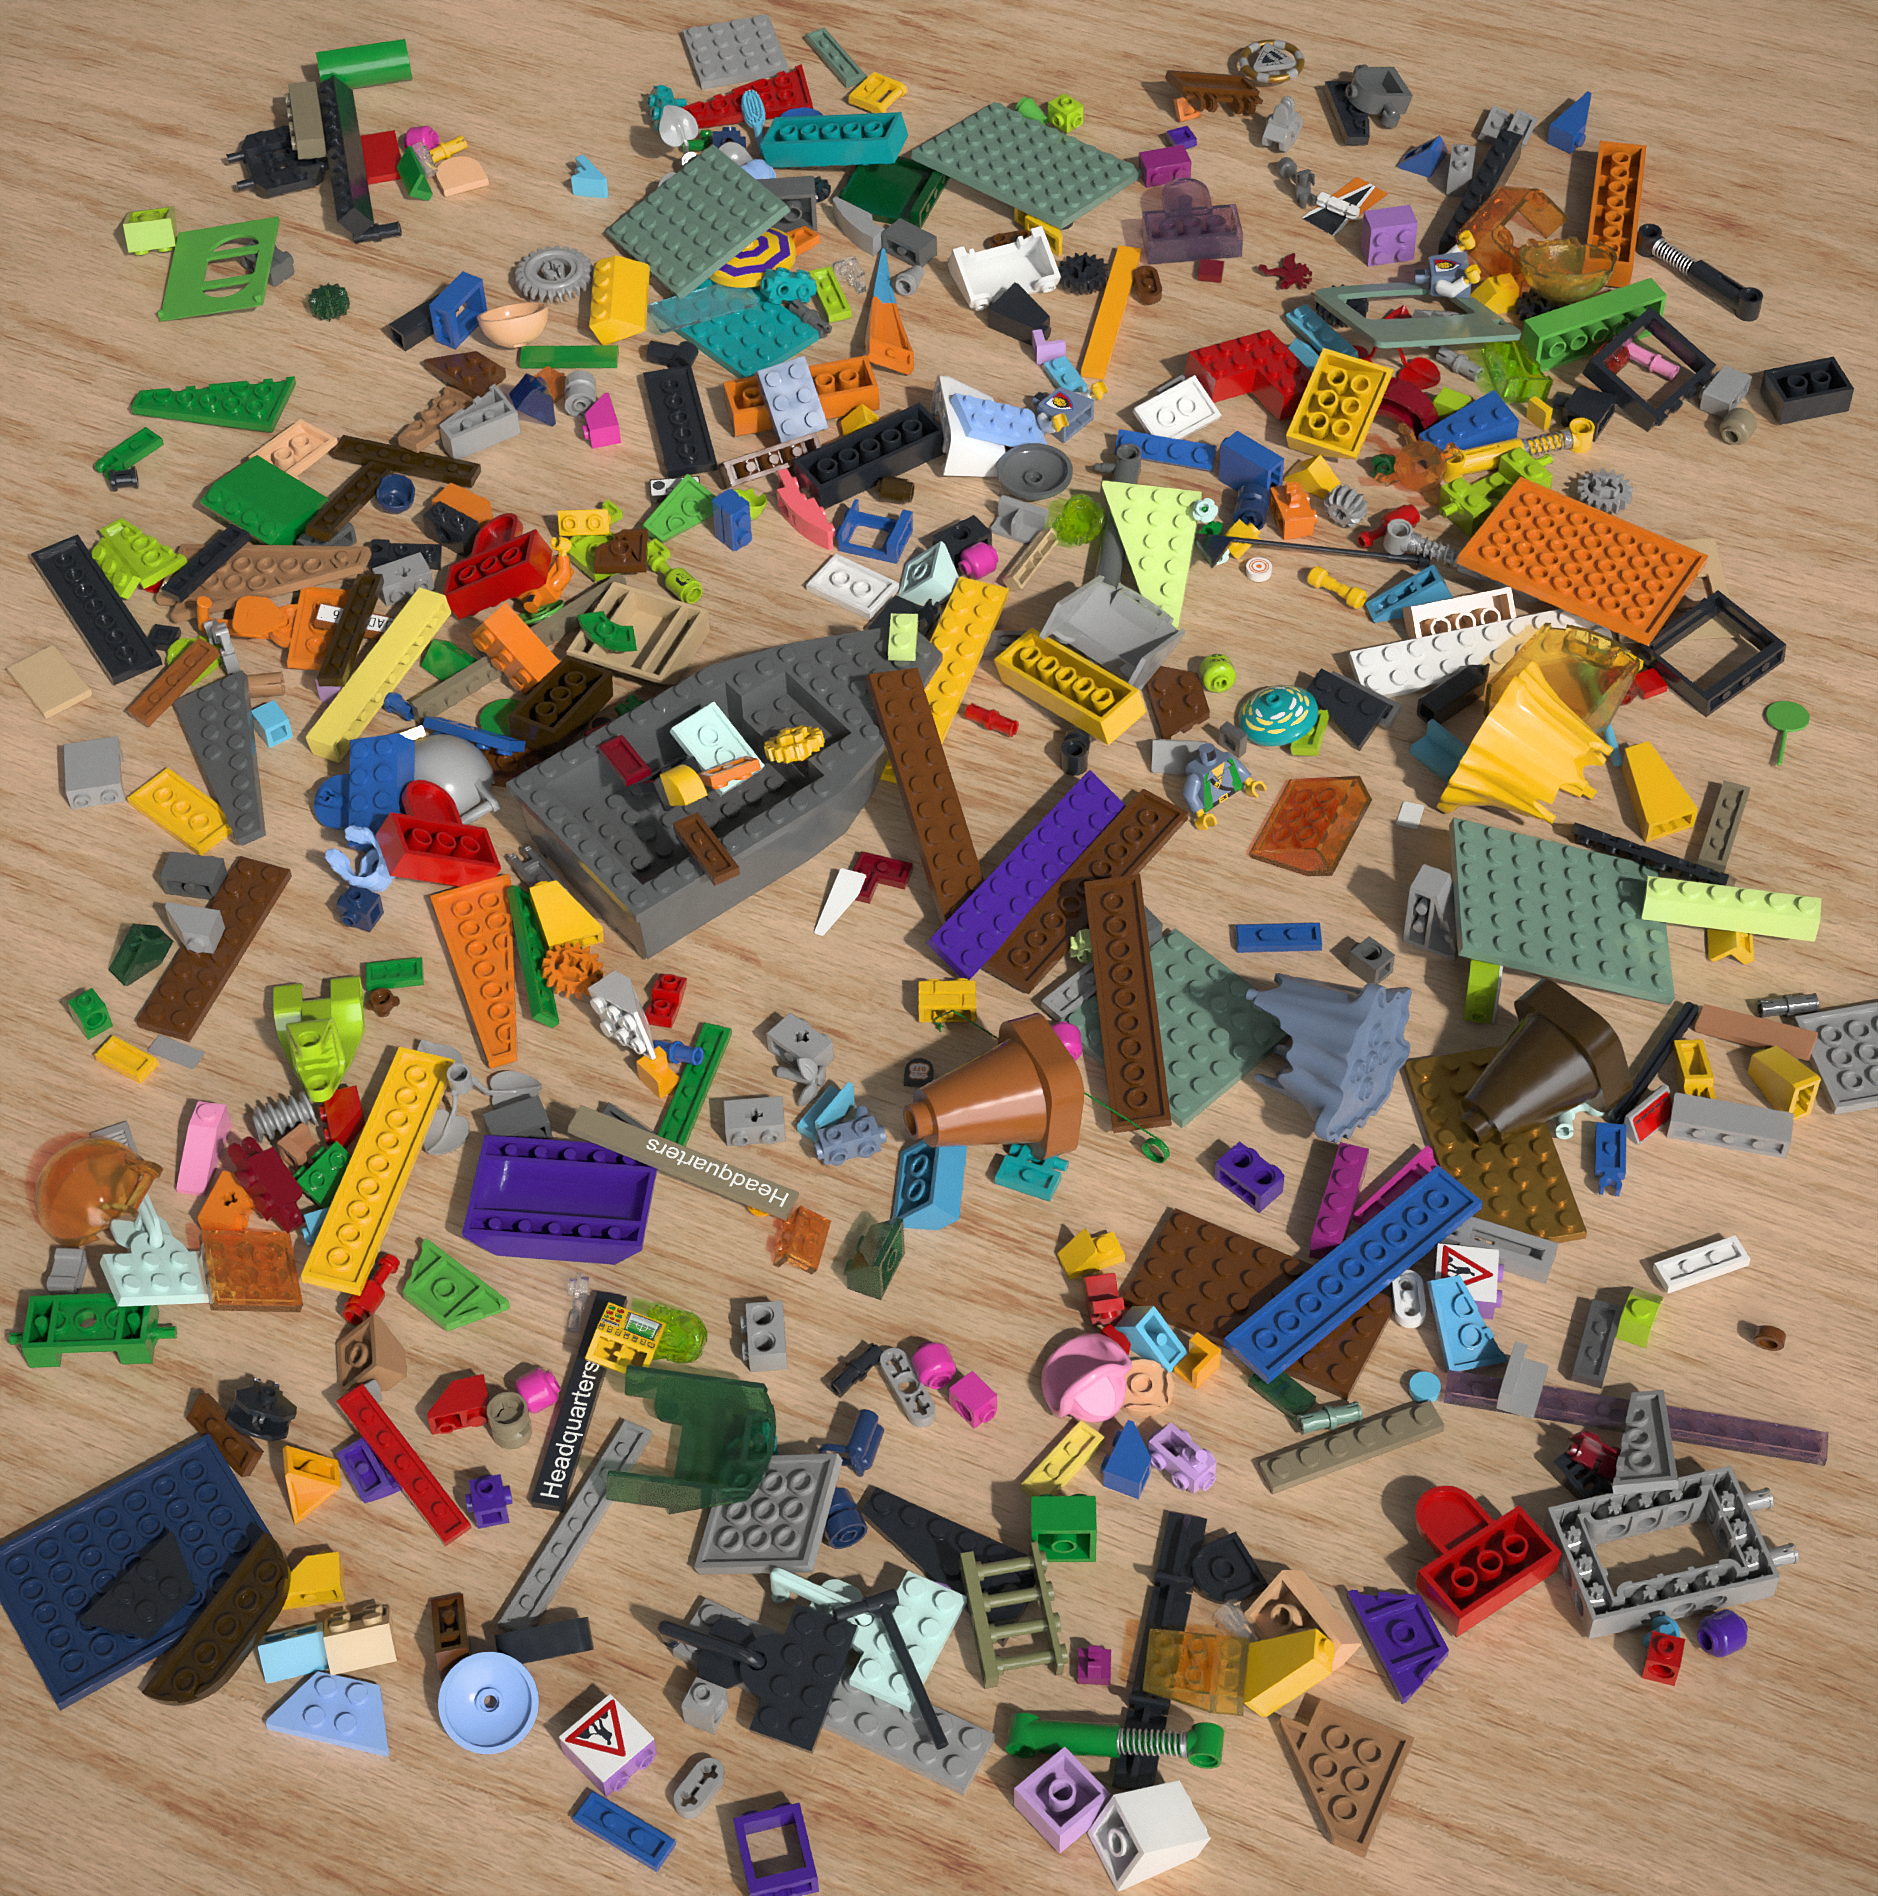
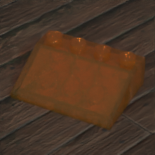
M1342 776L1290 779L1249 853L1250 858L1308 877L1332 876L1372 801L1361 777Z

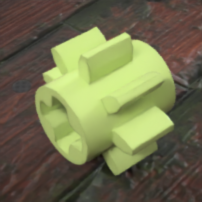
M1079 930L1075 937H1070L1071 957H1077L1080 963L1088 964L1093 960L1090 930Z

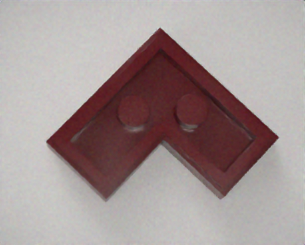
M861 851L852 871L865 874L866 878L855 900L870 904L878 884L905 890L914 870L913 863Z

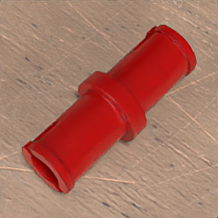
M970 703L966 708L965 718L984 725V728L987 730H997L1010 737H1013L1018 731L1019 722L1017 720L1002 716L995 709L988 710L975 703Z

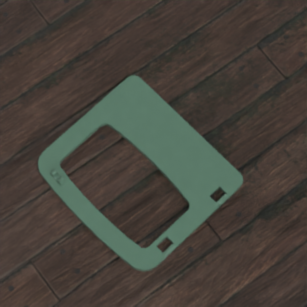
M1415 282L1351 285L1321 288L1315 292L1314 299L1317 303L1379 348L1519 340L1521 337V331L1518 328L1508 324L1501 316L1474 297H1447L1469 314L1427 318L1367 319L1346 304L1347 299L1430 295L1429 283L1415 284Z

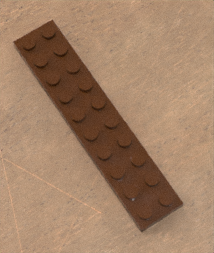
M918 668L868 674L865 678L942 926L984 882L983 874Z
M1142 789L1024 916L1000 948L983 965V969L1029 995L1070 950V937H1075L1079 930L1087 929L1089 925L1084 882L1139 874L1188 820V812Z
M1140 874L1086 881L1084 886L1110 1108L1143 1129L1171 1126L1172 1121ZM1110 1110L1113 1133L1141 1130Z

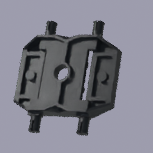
M289 125L246 135L241 147L242 150L226 154L229 164L243 161L250 174V179L236 181L238 191L252 188L256 195L260 197H271L317 186L324 181L323 175H325L326 170H329L328 160L322 162L319 161V158L298 159L297 150L292 149ZM284 149L282 152L273 153V151Z

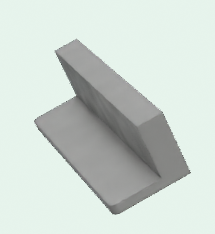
M1675 1093L1667 1138L1786 1159L1791 1144L1794 1114Z

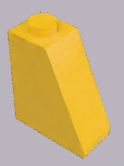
M557 880L551 882L541 881L535 884L534 887L529 888L530 901L547 951H553L556 944L564 948L565 942H569L571 947H575V944L578 942L581 949L604 942L602 926Z
M1777 1045L1769 1049L1756 1051L1751 1056L1747 1073L1774 1110L1793 1113L1794 1120L1811 1114L1821 1078Z
M1318 1629L1249 1643L1243 1703L1259 1716H1269L1332 1674L1333 1659L1335 1657L1334 1643Z

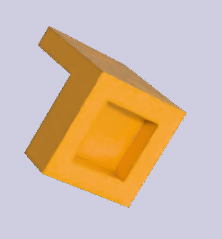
M658 1046L654 1049L656 1055L654 1060L643 1056L636 1061L639 1079L659 1099H662L677 1088L680 1078L668 1067L666 1052Z
M1197 1332L1189 1340L1188 1354L1174 1367V1374L1197 1390L1220 1367L1221 1349Z

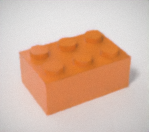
M506 602L470 635L474 645L480 651L485 652L491 658L493 666L497 670L503 671L509 678L512 687L523 694L529 691L560 663L555 655Z

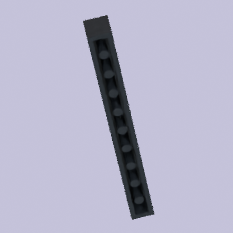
M332 75L328 80L321 82L318 87V96L337 222L356 237H359L374 224L357 112L353 90L336 76Z

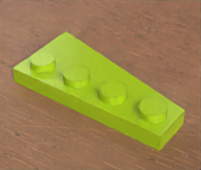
M123 518L99 530L102 537L112 541L142 578L139 584L143 589L156 584L161 579L188 564L184 555L174 553L172 548L167 545H161L151 535L146 536L142 533L141 529Z

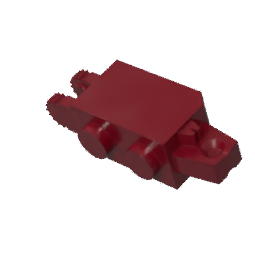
M252 1136L242 1139V1146L238 1143L229 1145L227 1148L228 1155L237 1168L234 1174L265 1220L269 1221L274 1218L287 1233L300 1228L306 1222L297 1205V1201L302 1197L303 1190L274 1147L263 1151Z

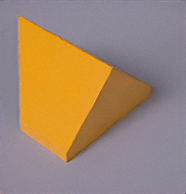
M286 1445L283 1448L284 1470L294 1523L296 1525L341 1488L339 1462L332 1458Z

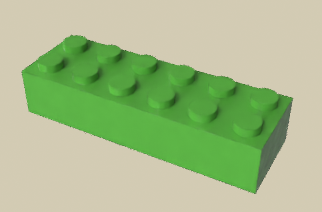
M1652 278L1526 319L1523 325L1519 358L1532 374L1536 375L1595 355L1597 350L1599 352L1606 346L1603 345L1604 343L1608 344L1611 342L1615 335H1619L1649 307H1652L1663 317L1667 295ZM1645 330L1634 341L1651 336L1652 334Z

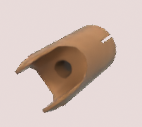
M282 672L247 675L250 698L285 695V684H281L285 683Z

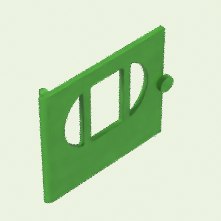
M279 217L178 233L162 310L157 312L160 317L159 321L263 306L280 222ZM236 238H251L259 242L257 245L213 252L223 243ZM258 253L253 274L204 282L209 261ZM249 283L241 291L226 297H211L203 292L209 289Z

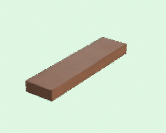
M1708 1004L1703 1005L1695 1025V1032L1760 1049H1769L1777 1045L1791 1056L1809 1061L1818 1039V1032Z

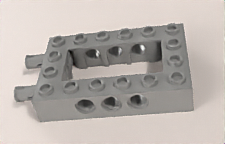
M1731 1466L1679 1477V1489L1618 1495L1609 1493L1548 1507L1543 1528L1548 1538L1562 1552L1559 1568L1587 1638L1593 1639L1652 1625L1653 1619L1661 1614L1667 1615L1674 1620L1774 1596L1780 1579L1776 1567L1797 1564L1799 1556L1797 1549L1792 1551V1549H1795L1793 1543L1767 1549L1751 1513L1757 1510L1773 1508L1772 1494L1767 1495L1770 1493V1489L1766 1487L1743 1493ZM1707 1520L1722 1554V1560H1718L1717 1564L1701 1568L1687 1567L1686 1571L1663 1576V1573L1657 1574L1655 1578L1636 1583H1632V1581L1624 1582L1618 1586L1616 1596L1614 1597L1607 1580V1569L1602 1568L1595 1551L1596 1545Z

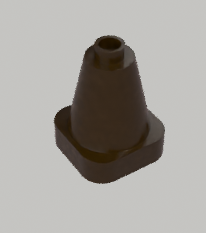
M1542 978L1515 1000L1514 1008L1519 1024L1461 1100L1465 1113L1457 1119V1122L1463 1133L1474 1144L1482 1146L1489 1140L1495 1145H1502L1583 1103L1588 1104L1596 1111L1605 1113L1633 1089L1632 1078L1618 1035L1600 1014L1555 982Z

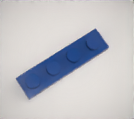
M1122 429L1118 431L1114 450L1115 456L1118 447L1131 443L1141 449V460L1213 472L1217 453L1216 445Z
M425 716L423 727L432 729V734L458 736L469 742H476L475 746L478 748L490 750L491 747L497 748L496 753L512 756L513 752H524L526 741L443 717Z

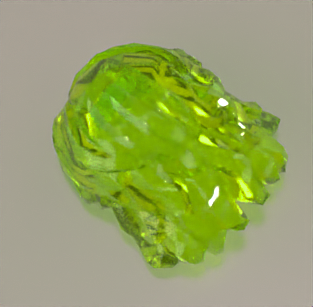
M1088 495L1072 496L1064 505L1062 516L1058 514L1055 522L1052 524V528L1057 532V539L1063 543L1067 542L1069 545L1073 543L1078 546L1088 544L1102 531L1104 508L1099 502H1094Z
M658 1304L647 1311V1317L666 1324L653 1360L667 1359V1361L677 1364L692 1363L702 1356L703 1349L707 1343L708 1332L704 1323L696 1314L683 1309L675 1310L668 1308L665 1305L661 1307Z

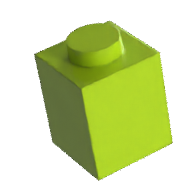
M1444 387L1438 395H1434L1431 401L1438 412L1439 420L1442 421L1469 405L1471 397Z

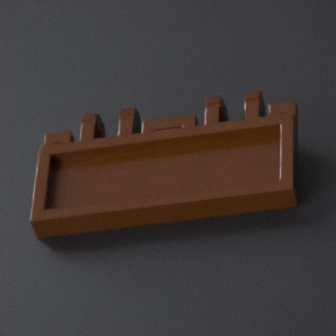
M1167 70L1165 79L1198 112L1206 109L1208 112L1214 113L1218 109L1217 102H1226V106L1235 114L1245 112L1247 115H1253L1256 110L1255 104L1262 105L1263 100L1259 97L1260 91L1244 75Z

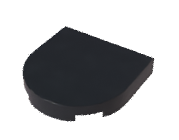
M1236 1531L1201 1547L1191 1565L1190 1573L1191 1578L1194 1579V1587L1204 1598L1217 1604H1234L1256 1595L1268 1587L1267 1581Z

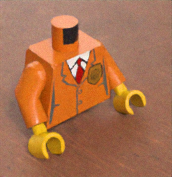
M560 536L559 539L555 537L551 539V548L559 551V554L551 557L546 584L539 589H532L517 597L518 600L524 603L525 610L530 613H536L540 606L559 600L574 574V570L570 567V558L566 554L571 548V542L565 537Z

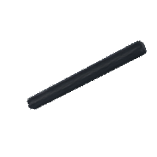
M1688 1001L1682 1006L1633 1077V1089L1618 1101L1609 1112L1608 1123H1624L1625 1115L1634 1108L1674 1050V1040H1680L1698 1015L1699 1007L1697 1004Z

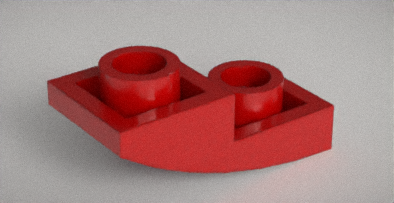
M659 974L652 988V1000L645 1012L649 1025L666 1028L673 1027L683 1000L687 978L673 974Z

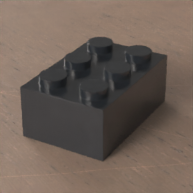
M1833 356L1764 370L1759 393L1778 424L1782 425L1849 411L1854 387Z

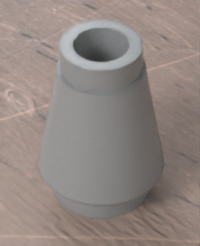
M914 265L898 275L895 284L897 291L905 296L914 294L924 276L923 268L919 265Z

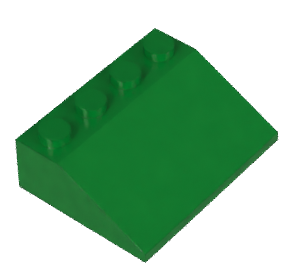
M256 455L216 481L200 503L214 517L228 526L233 524L248 531L252 538L251 540L259 545H295L299 536L306 531V525L324 508L329 499Z

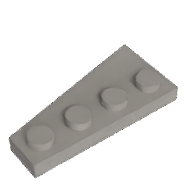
M1664 1389L1632 1392L1626 1417L1625 1434H1623L1621 1441V1453L1618 1456L1616 1465V1477H1614L1612 1484L1613 1495L1679 1489Z

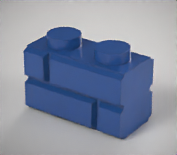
M727 489L713 498L712 506L716 539L723 544L725 543L732 551H737L743 546L748 545L752 541L749 502L742 496L739 497V494L733 489Z

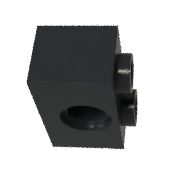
M441 501L423 515L427 538L442 544V546L464 558L472 552L476 535L480 531L477 520Z
M972 515L933 535L932 545L934 546L942 541L948 550L955 569H957L961 561V552L964 549L978 542L992 545V532L975 515Z

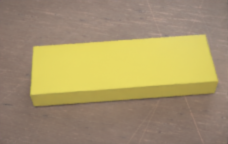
M1079 1420L1021 1483V1489L1030 1496H1040L1042 1494L1056 1496L1105 1443V1436Z

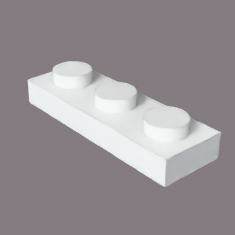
M1735 1235L1654 1263L1653 1271L1668 1294L1749 1266L1750 1257Z

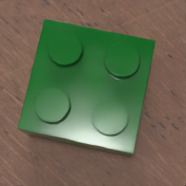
M1081 1493L1073 1494L1072 1496H1055L1052 1494L1031 1496V1542L1037 1541L1039 1551L1045 1550L1047 1562H1096V1496H1087Z

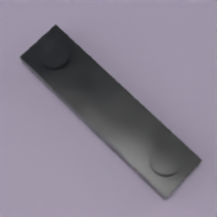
M233 524L228 526L161 588L163 595L182 603L252 539L250 533Z

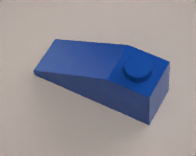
M1587 91L1550 124L1547 144L1569 154L1584 144L1591 92Z

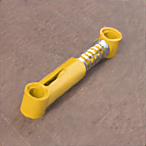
M1576 418L1570 422L1569 427L1559 432L1554 431L1553 434L1547 433L1546 436L1542 434L1540 437H1529L1527 440L1516 437L1465 450L1455 447L1447 448L1441 454L1439 477L1449 483L1459 477L1463 478L1464 475L1499 468L1500 457L1518 447L1523 448L1531 456L1532 454L1537 456L1538 452H1541V454H1544L1545 451L1550 453L1551 449L1556 452L1557 448L1561 450L1569 449L1574 453L1588 452L1592 446L1595 429L1594 423L1586 418Z

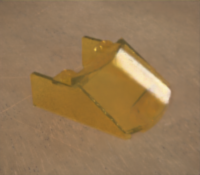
M1545 622L1488 682L1483 716L1488 717L1515 676L1519 677L1521 672L1533 660L1538 664L1545 680L1558 697L1597 735L1604 736L1639 671L1640 660L1638 658L1634 660L1627 654L1628 649L1601 633L1567 624L1566 629L1551 627V623Z

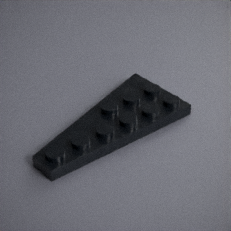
M1576 822L1571 833L1578 835L1576 840L1591 846L1594 841L1604 844L1602 850L1616 855L1622 850L1630 853L1629 859L1643 864H1645L1646 859L1653 861L1652 867L1668 873H1672L1673 869L1681 871L1679 876L1694 882H1698L1699 878L1708 880V884L1734 887L1737 880L1729 874L1719 873L1700 864H1693L1685 859L1644 845H1638L1629 840L1612 836L1611 834Z

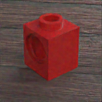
M1652 1631L1641 1678L1675 1686L1681 1666L1685 1639Z

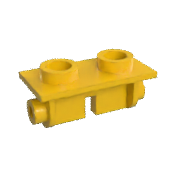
M608 509L557 511L559 536L610 535L609 525L612 524V515L608 513Z

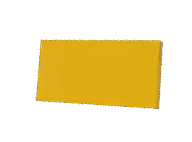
M169 767L127 797L129 805L196 855H204L233 832L221 805Z

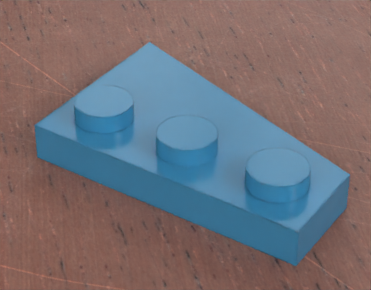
M1461 1276L1428 1281L1427 1284L1446 1373L1508 1362L1504 1352H1501L1493 1337L1495 1336L1490 1327L1486 1326L1478 1312V1306Z

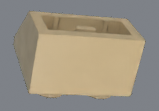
M370 1604L363 1607V1611L350 1613L348 1610L332 1613L330 1618L325 1619L323 1639L331 1675L397 1661L390 1605Z

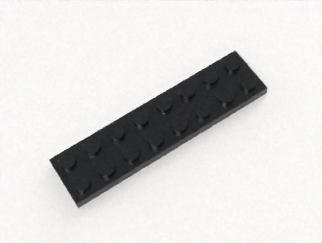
M78 534L31 553L34 564L114 685L163 665L161 657L96 560L92 558V554Z

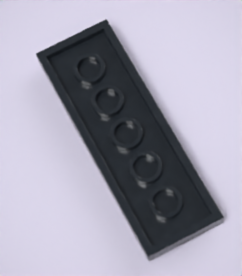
M691 365L643 372L644 383L668 478L718 470Z

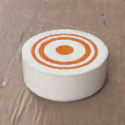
M1255 557L1247 562L1246 575L1250 580L1262 582L1270 578L1272 564L1269 560Z

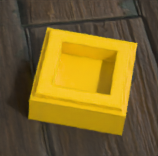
M1534 396L1529 399L1526 418L1545 431L1550 428L1553 408Z

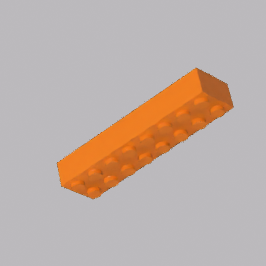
M1600 141L1581 283L1617 288L1630 285L1634 265L1647 145Z

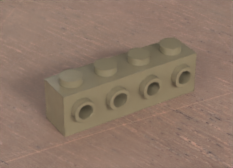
M316 81L288 84L289 93H285L292 149L297 150L298 159L326 157Z

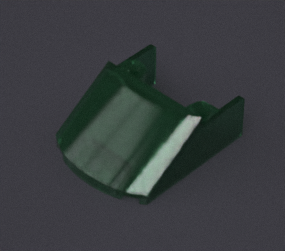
M627 1365L625 1395L655 1399L654 1413L656 1417L664 1423L682 1425L674 1478L608 1470L606 1499L609 1501L668 1508L669 1515L747 1501L756 1492L765 1478L775 1446V1410L767 1394L768 1389L764 1383Z

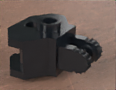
M254 1377L249 1388L236 1390L226 1415V1422L240 1434L269 1442L287 1438L289 1424L291 1420L295 1419L297 1414V1406L283 1396V1391L279 1390L280 1384L272 1382L270 1386H262L260 1383L261 1379Z

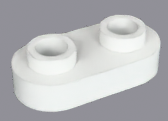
M1406 1270L1392 1282L1391 1291L1394 1300V1316L1401 1326L1415 1328L1420 1326L1425 1320L1423 1280L1418 1273ZM1402 1288H1409L1411 1290L1405 1291ZM1407 1313H1411V1314H1413L1414 1316H1408V1315H1406V1314H1407Z

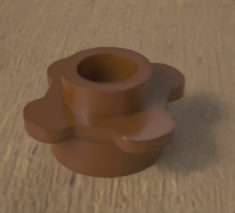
M379 988L370 995V1000L366 1002L367 1010L377 1012L379 1017H387L393 1007L400 1004V999L398 996H393L389 989Z

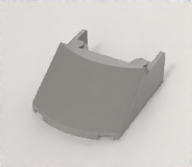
M1099 575L1057 602L1039 637L1044 640L1054 634L1059 642L1071 644L1118 675L1123 681L1141 690L1181 642L1186 631L1184 628L1178 631L1172 625L1174 619L1144 596L1118 583L1117 587L1104 583L1105 577Z

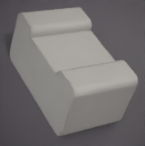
M56 1248L51 1275L48 1277L46 1284L49 1294H80L88 1265L85 1250Z

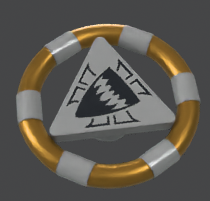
M1277 39L1253 42L1246 46L1239 57L1241 70L1248 77L1264 83L1290 81L1301 73L1305 64L1303 53L1296 46L1287 41ZM1262 49L1252 69L1247 59L1249 55ZM1280 50H1285L1291 53L1294 56L1295 61L1283 52H1281ZM1280 70H1289L1283 74H1280Z

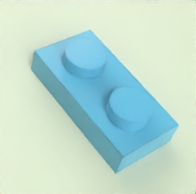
M1066 356L1043 363V371L1056 388L1062 387L1072 392L1087 391V384Z

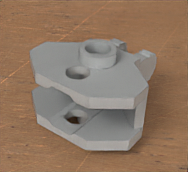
M1284 96L1281 99V103L1275 107L1274 113L1268 116L1266 129L1262 137L1263 145L1271 147L1273 142L1279 143V150L1288 152L1298 139L1303 126V118L1299 117V113L1294 112L1295 103L1292 97Z

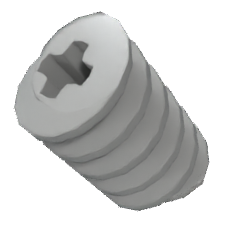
M303 1091L299 1093L298 1102L292 1095H289L288 1105H285L281 1099H277L276 1109H274L267 1102L265 1103V1112H262L258 1106H255L252 1116L260 1144L263 1143V1134L265 1133L273 1140L275 1130H278L282 1136H285L287 1126L293 1130L299 1122L309 1125V1119H312L317 1125L310 1100Z

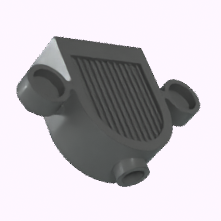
M1366 64L1355 66L1352 73L1353 80L1346 87V96L1349 101L1363 112L1381 115L1380 122L1384 126L1389 128L1396 127L1400 120V114L1406 113L1413 95L1395 67H1368Z

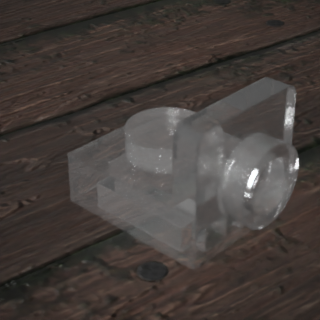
M855 256L833 263V272L838 282L847 281L849 286L854 287L857 294L866 292L865 272Z

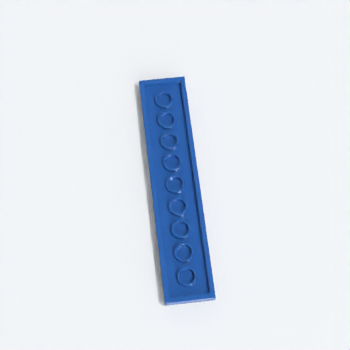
M1439 1165L1436 1166L1224 1338V1346L1269 1384L1437 1246L1438 1243L1482 1209L1483 1201Z

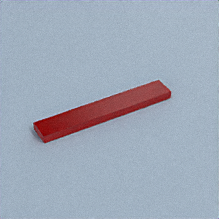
M363 1383L336 1401L337 1406L445 1547L472 1528L464 1514Z

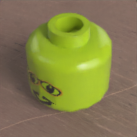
M1212 654L1201 662L1199 672L1203 685L1207 690L1213 693H1222L1229 690L1235 684L1236 672L1228 656Z

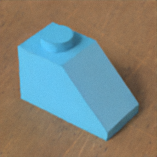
M1154 1306L1131 1307L1114 1326L1128 1338L1131 1343V1351L1144 1359L1158 1362L1166 1372L1168 1370L1170 1373L1188 1353Z

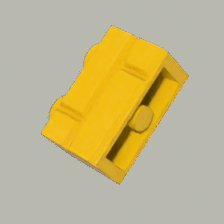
M934 978L927 981H919V1023L934 1022L935 1017L950 1010H955L970 1021L976 1022V981H969L965 978H959L955 981H940ZM954 1012L936 1019V1022H969Z

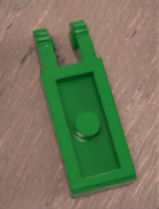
M144 427L108 451L106 455L95 463V469L99 473L104 474L105 472L106 478L110 480V469L115 471L127 470L163 446V439L147 427Z

